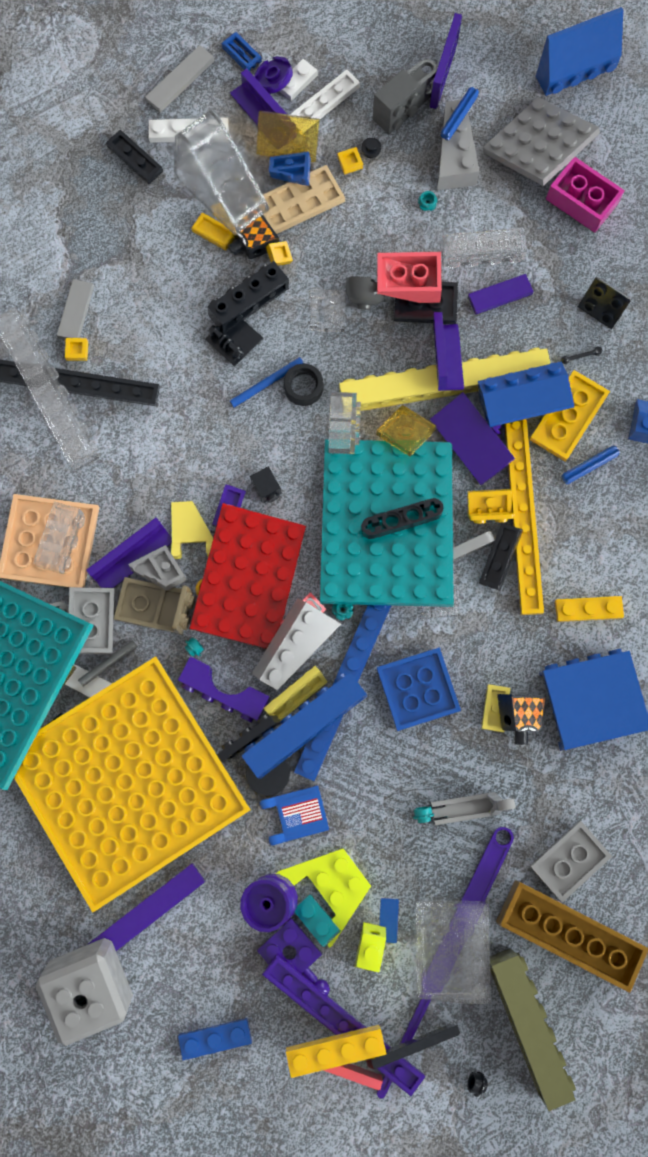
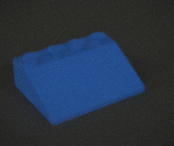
M622 7L547 36L535 76L545 96L552 93L556 94L562 89L570 86L574 87L582 81L594 79L602 73H609L617 68L622 55L624 12Z

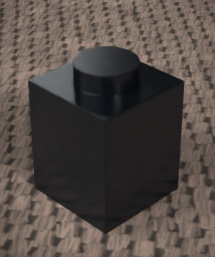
M269 466L250 476L251 483L262 503L267 501L268 503L274 502L282 494L281 488Z

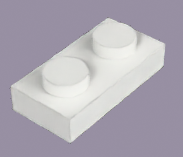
M302 59L293 68V76L290 82L279 92L292 101L318 76V70Z

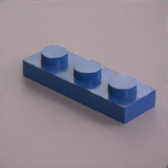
M248 1018L178 1035L183 1061L252 1044Z

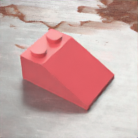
M441 252L378 253L377 294L417 303H440L442 291Z

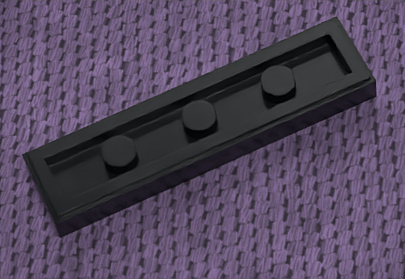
M449 1024L386 1049L387 1055L366 1059L367 1067L377 1069L456 1037L460 1034L458 1025Z

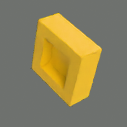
M357 147L337 153V158L344 175L363 169V162Z
M287 241L270 243L266 246L270 262L274 261L280 266L290 264L293 261Z
M66 338V361H87V338Z

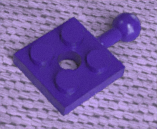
M291 918L257 951L268 965L278 954L323 993L328 995L330 992L328 982L318 979L309 968L322 955V952L295 920ZM288 945L296 949V956L293 959H288L284 956L283 950Z

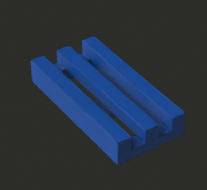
M237 32L221 43L222 48L243 70L248 69L250 71L251 67L254 69L257 63L260 64L262 62V57ZM233 40H236L253 57V59H251L244 52V50L241 47H239Z

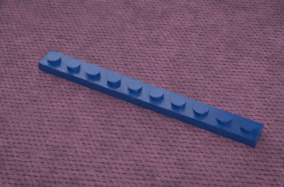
M392 605L367 606L336 678L343 673L346 675L351 673L356 681H359ZM343 716L306 744L294 773L315 782Z

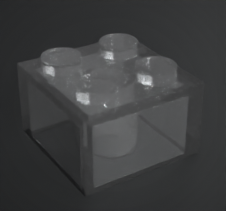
M331 392L329 453L354 454L355 445H359L361 402H356L357 393Z

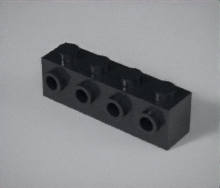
M274 261L270 264H265L257 273L247 276L241 284L228 289L222 297L213 299L207 306L208 315L224 334L289 289V278Z

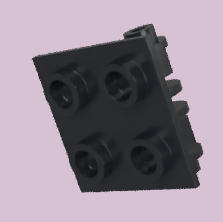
M596 276L577 307L612 330L632 299Z
M244 320L224 334L218 326L212 325L208 330L210 335L205 338L234 367L263 340V337Z

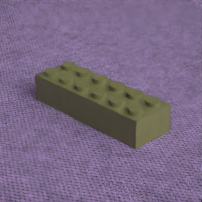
M511 948L485 958L537 1093L548 1111L575 1101L573 1091L576 1090L571 1076H568L566 1070L563 1069L566 1066V1062L561 1051H558L556 1045L553 1044L557 1040L552 1028L544 1021L547 1018V1014L543 1005L539 1004V1001L534 996L538 994L533 980L529 979L528 975L526 976L525 972L528 971L525 959L523 956H520L519 952L515 953Z

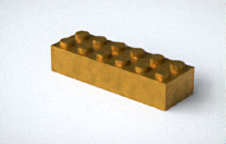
M517 880L514 881L496 920V923L629 993L648 953L646 946Z

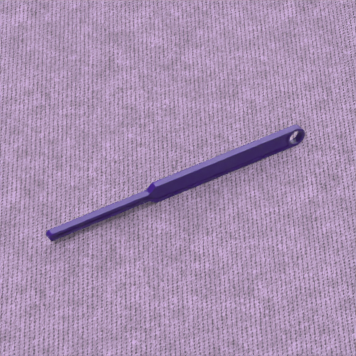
M498 827L494 830L423 978L425 990L399 1044L413 1039L433 995L442 992L513 843L514 836L510 829ZM500 830H506L510 835V840L505 845H501L496 841V834ZM385 1075L382 1078L381 1089L377 1090V1096L380 1099L386 1096L392 1083Z

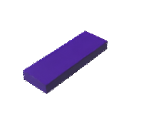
M523 274L469 293L468 299L475 315L530 296L534 291L527 275Z

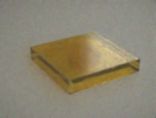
M401 405L377 429L376 435L408 456H411L436 430V425L406 406Z

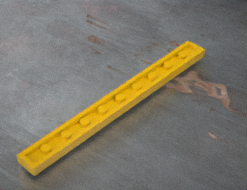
M527 419L506 423L504 427L506 447L516 458L508 465L510 490H512V513L514 514L512 519L513 526L523 530L515 551L521 615H537L544 613Z

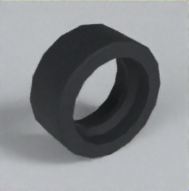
M306 363L296 364L285 374V395L295 405L309 406L317 402L322 396L324 388L323 377L320 371L313 365ZM302 374L312 376L316 382V388L313 393L305 396L297 395L291 387L292 380Z

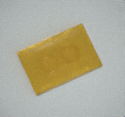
M259 111L256 154L273 157L309 151L310 162H316L320 119Z

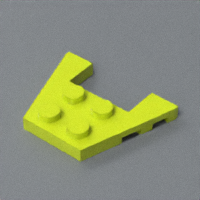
M344 848L276 872V874L288 878L293 885H296L308 876L336 914L331 919L341 932L371 887ZM340 933L327 944L329 948L333 946Z

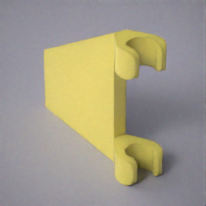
M193 501L171 502V554L173 558H182L181 544L206 542V553L209 557L213 536Z

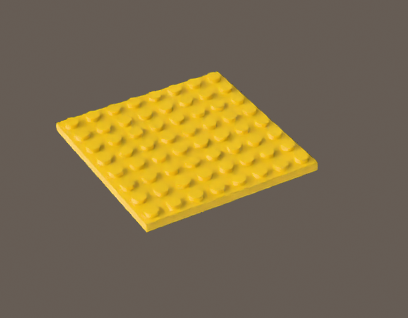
M156 656L39 729L14 777L92 913L251 810Z

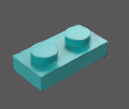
M312 895L307 896L297 906L296 915L323 947L341 932L339 927Z

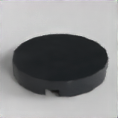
M286 760L261 779L256 777L248 764L245 772L247 783L251 789L265 796L276 795L284 790L291 774Z

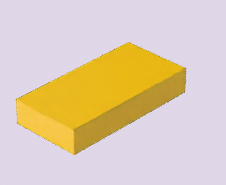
M203 212L191 228L192 232L225 251L228 249V245L235 239L233 229Z

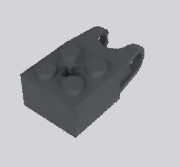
M424 59L407 72L403 69L374 94L373 120L387 134L398 130L403 125V122L408 118H412L418 109L431 97L432 80L437 72L436 63L432 60ZM424 66H430L433 69V71L430 73H424L422 71V68Z

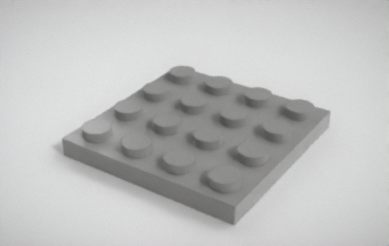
M537 97L483 147V152L485 155L544 186L600 134L598 126Z

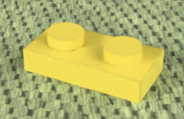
M487 685L481 729L504 733V730L501 728L497 694H510L511 688Z

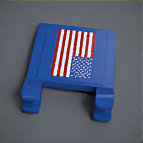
M318 786L260 801L261 809L277 806L283 833L269 836V844L272 846L329 830Z

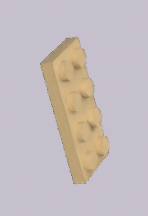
M327 165L310 172L309 186L289 182L255 198L256 206L276 234L345 202V196Z

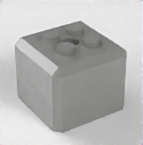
M106 938L50 960L36 984L57 1042L65 1046L122 1023L133 997L111 940ZM77 995H83L87 998L88 1003L84 1006H79L75 1003L74 998Z

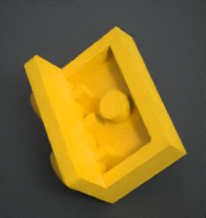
M512 490L467 491L468 518L473 523L478 524L486 523V520H495V522L502 523L508 522V519H513Z

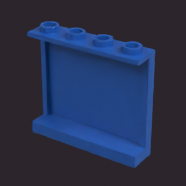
M620 648L608 651L609 655L601 657L600 653L587 656L588 660L580 662L579 658L566 661V666L558 667L557 663L544 666L545 670L539 673L544 678L559 733L560 742H558L560 751L648 731V712L630 651L622 652Z

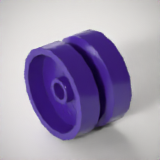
M269 873L261 876L244 890L241 897L240 910L244 920L250 927L259 932H271L279 929L294 915L298 906V895L295 886L288 878L280 874Z

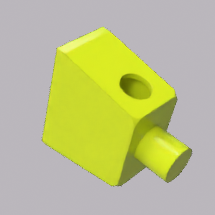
M363 922L354 967L379 973L386 942V927Z

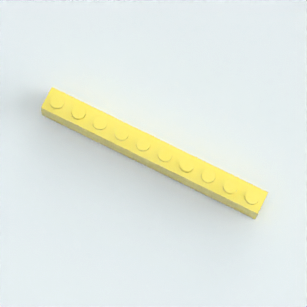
M532 348L528 352L520 353L519 351H513L504 356L496 354L486 359L472 358L462 362L463 390L438 391L436 365H430L420 370L411 368L402 373L388 372L384 376L378 377L369 375L360 380L346 379L339 383L343 414L460 395L462 392L464 394L478 392V381L550 364L547 348Z

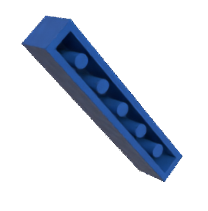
M343 673L334 680L335 684L332 687L321 689L316 694L317 698L311 703L309 700L304 702L298 708V713L294 716L289 714L280 721L281 726L275 730L273 728L269 729L262 735L264 739L257 744L253 742L244 749L245 753L241 756L257 778L261 779L368 697L351 673L347 675Z

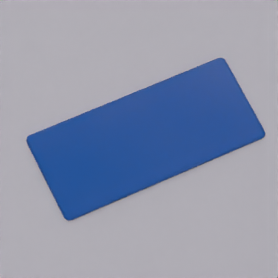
M381 898L379 926L386 927L385 943H397L399 899Z

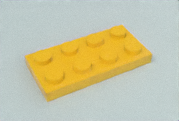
M573 370L569 377L574 408L545 414L529 439L565 462L610 393L606 388Z

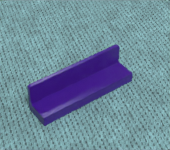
M248 69L242 71V84L231 91L230 94L274 146L280 149L297 137L296 123Z
M434 312L433 330L438 391L463 390L464 379L458 324L443 325L442 312Z
M155 517L86 571L101 588H115L124 581V577L128 578L134 573L129 567L130 563L165 545L169 547L172 544V537L157 517Z

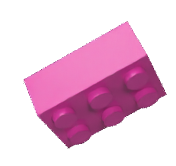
M574 157L550 186L546 200L596 233L619 204L625 190Z

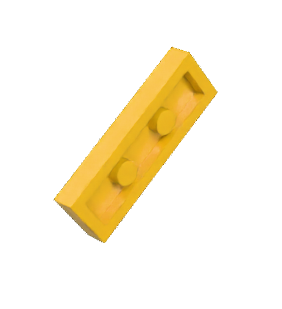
M622 596L555 600L557 622L624 618Z

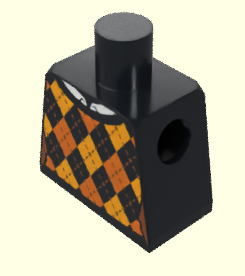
M257 207L233 228L236 240L230 243L228 248L233 256L244 251L249 259H254L266 254V246L270 243H278L279 237Z
M497 694L502 730L514 731V744L528 745V731H540L542 728L545 695Z

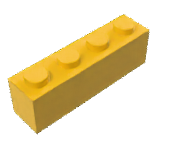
M379 1025L286 1047L291 1078L387 1055Z

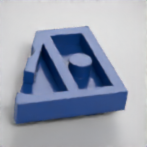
M309 151L270 157V177L309 186L311 161Z

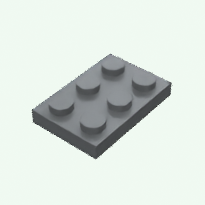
M69 587L68 613L94 625L79 654H113L114 588Z
M578 821L529 867L555 897L563 903L613 856L583 822Z

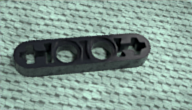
M431 498L364 519L361 525V532L364 537L375 539L435 521L442 516L444 506L439 499ZM433 505L434 508H438L437 512L434 513L432 510L428 511L430 509V506ZM409 511H416L419 518L410 520L406 514ZM395 517L398 520V524L394 527L388 526L386 519ZM380 520H382L383 530H381V525L379 526ZM368 524H371L372 527H375L374 532H371L370 529H367Z

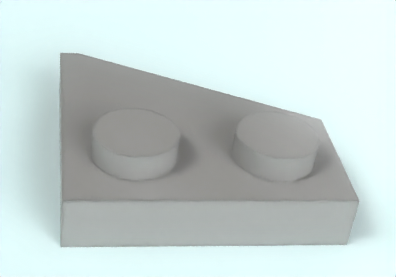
M166 545L129 564L131 571L167 591L187 581Z

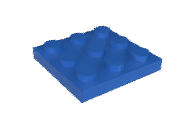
M440 647L376 668L397 731L461 711Z

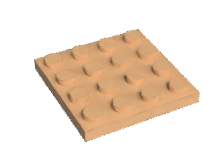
M13 494L0 559V579L64 588H85L86 570L89 567L100 507L93 504Z

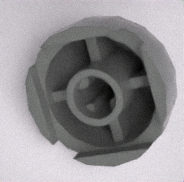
M346 277V295L352 303L358 305V309L370 310L371 306L378 305L384 299L385 295L377 294V282L371 279V277Z

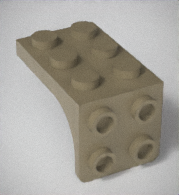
M124 577L114 620L183 635L184 630H187L189 627L190 618L187 616L189 609H193L195 596H193L190 588L185 585L182 588H172L167 591L154 583Z

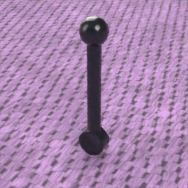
M597 346L592 351L570 357L563 356L561 361L562 364H567L571 360L595 354L599 356L603 350Z

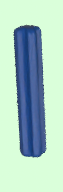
M474 87L468 89L441 131L442 138L445 140L451 139L477 99L478 89Z
M613 445L563 473L561 476L565 484H570L611 461L620 454L618 448Z

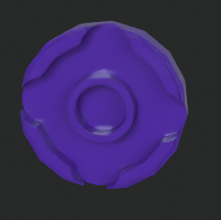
M276 56L272 57L273 60L269 62L268 60L264 61L255 73V78L269 94L276 93L285 88L293 76V69L288 59Z

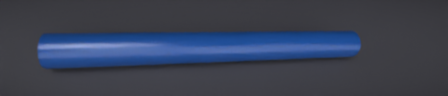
M300 357L231 399L230 403L233 408L283 378L291 367L296 364H302V359Z

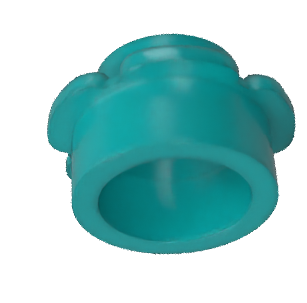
M431 191L423 192L418 198V204L423 211H432L437 206V197Z
M335 604L332 606V613L338 620L349 619L353 614V605Z
M194 637L189 641L185 640L187 645L184 648L193 657L195 655L200 657V653L205 650L204 647Z
M431 806L418 807L413 809L414 816L412 818L417 819L418 823L430 822L431 817L435 814L432 813Z

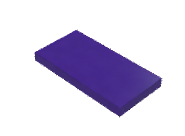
M454 14L433 81L430 108H438L458 44L462 14Z
M463 392L430 418L444 439L452 444V449L481 486L516 459Z

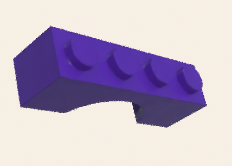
M191 656L178 681L183 683L181 686L183 689L191 693L197 690L202 693L201 698L213 703L214 699L221 702V708L231 713L233 710L242 713L240 717L250 723L261 718L264 707L267 706L270 700L268 695L250 686L243 692L234 695L220 692L213 683L212 668Z

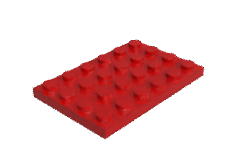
M223 503L189 629L267 649L280 628V623L283 621L306 526Z

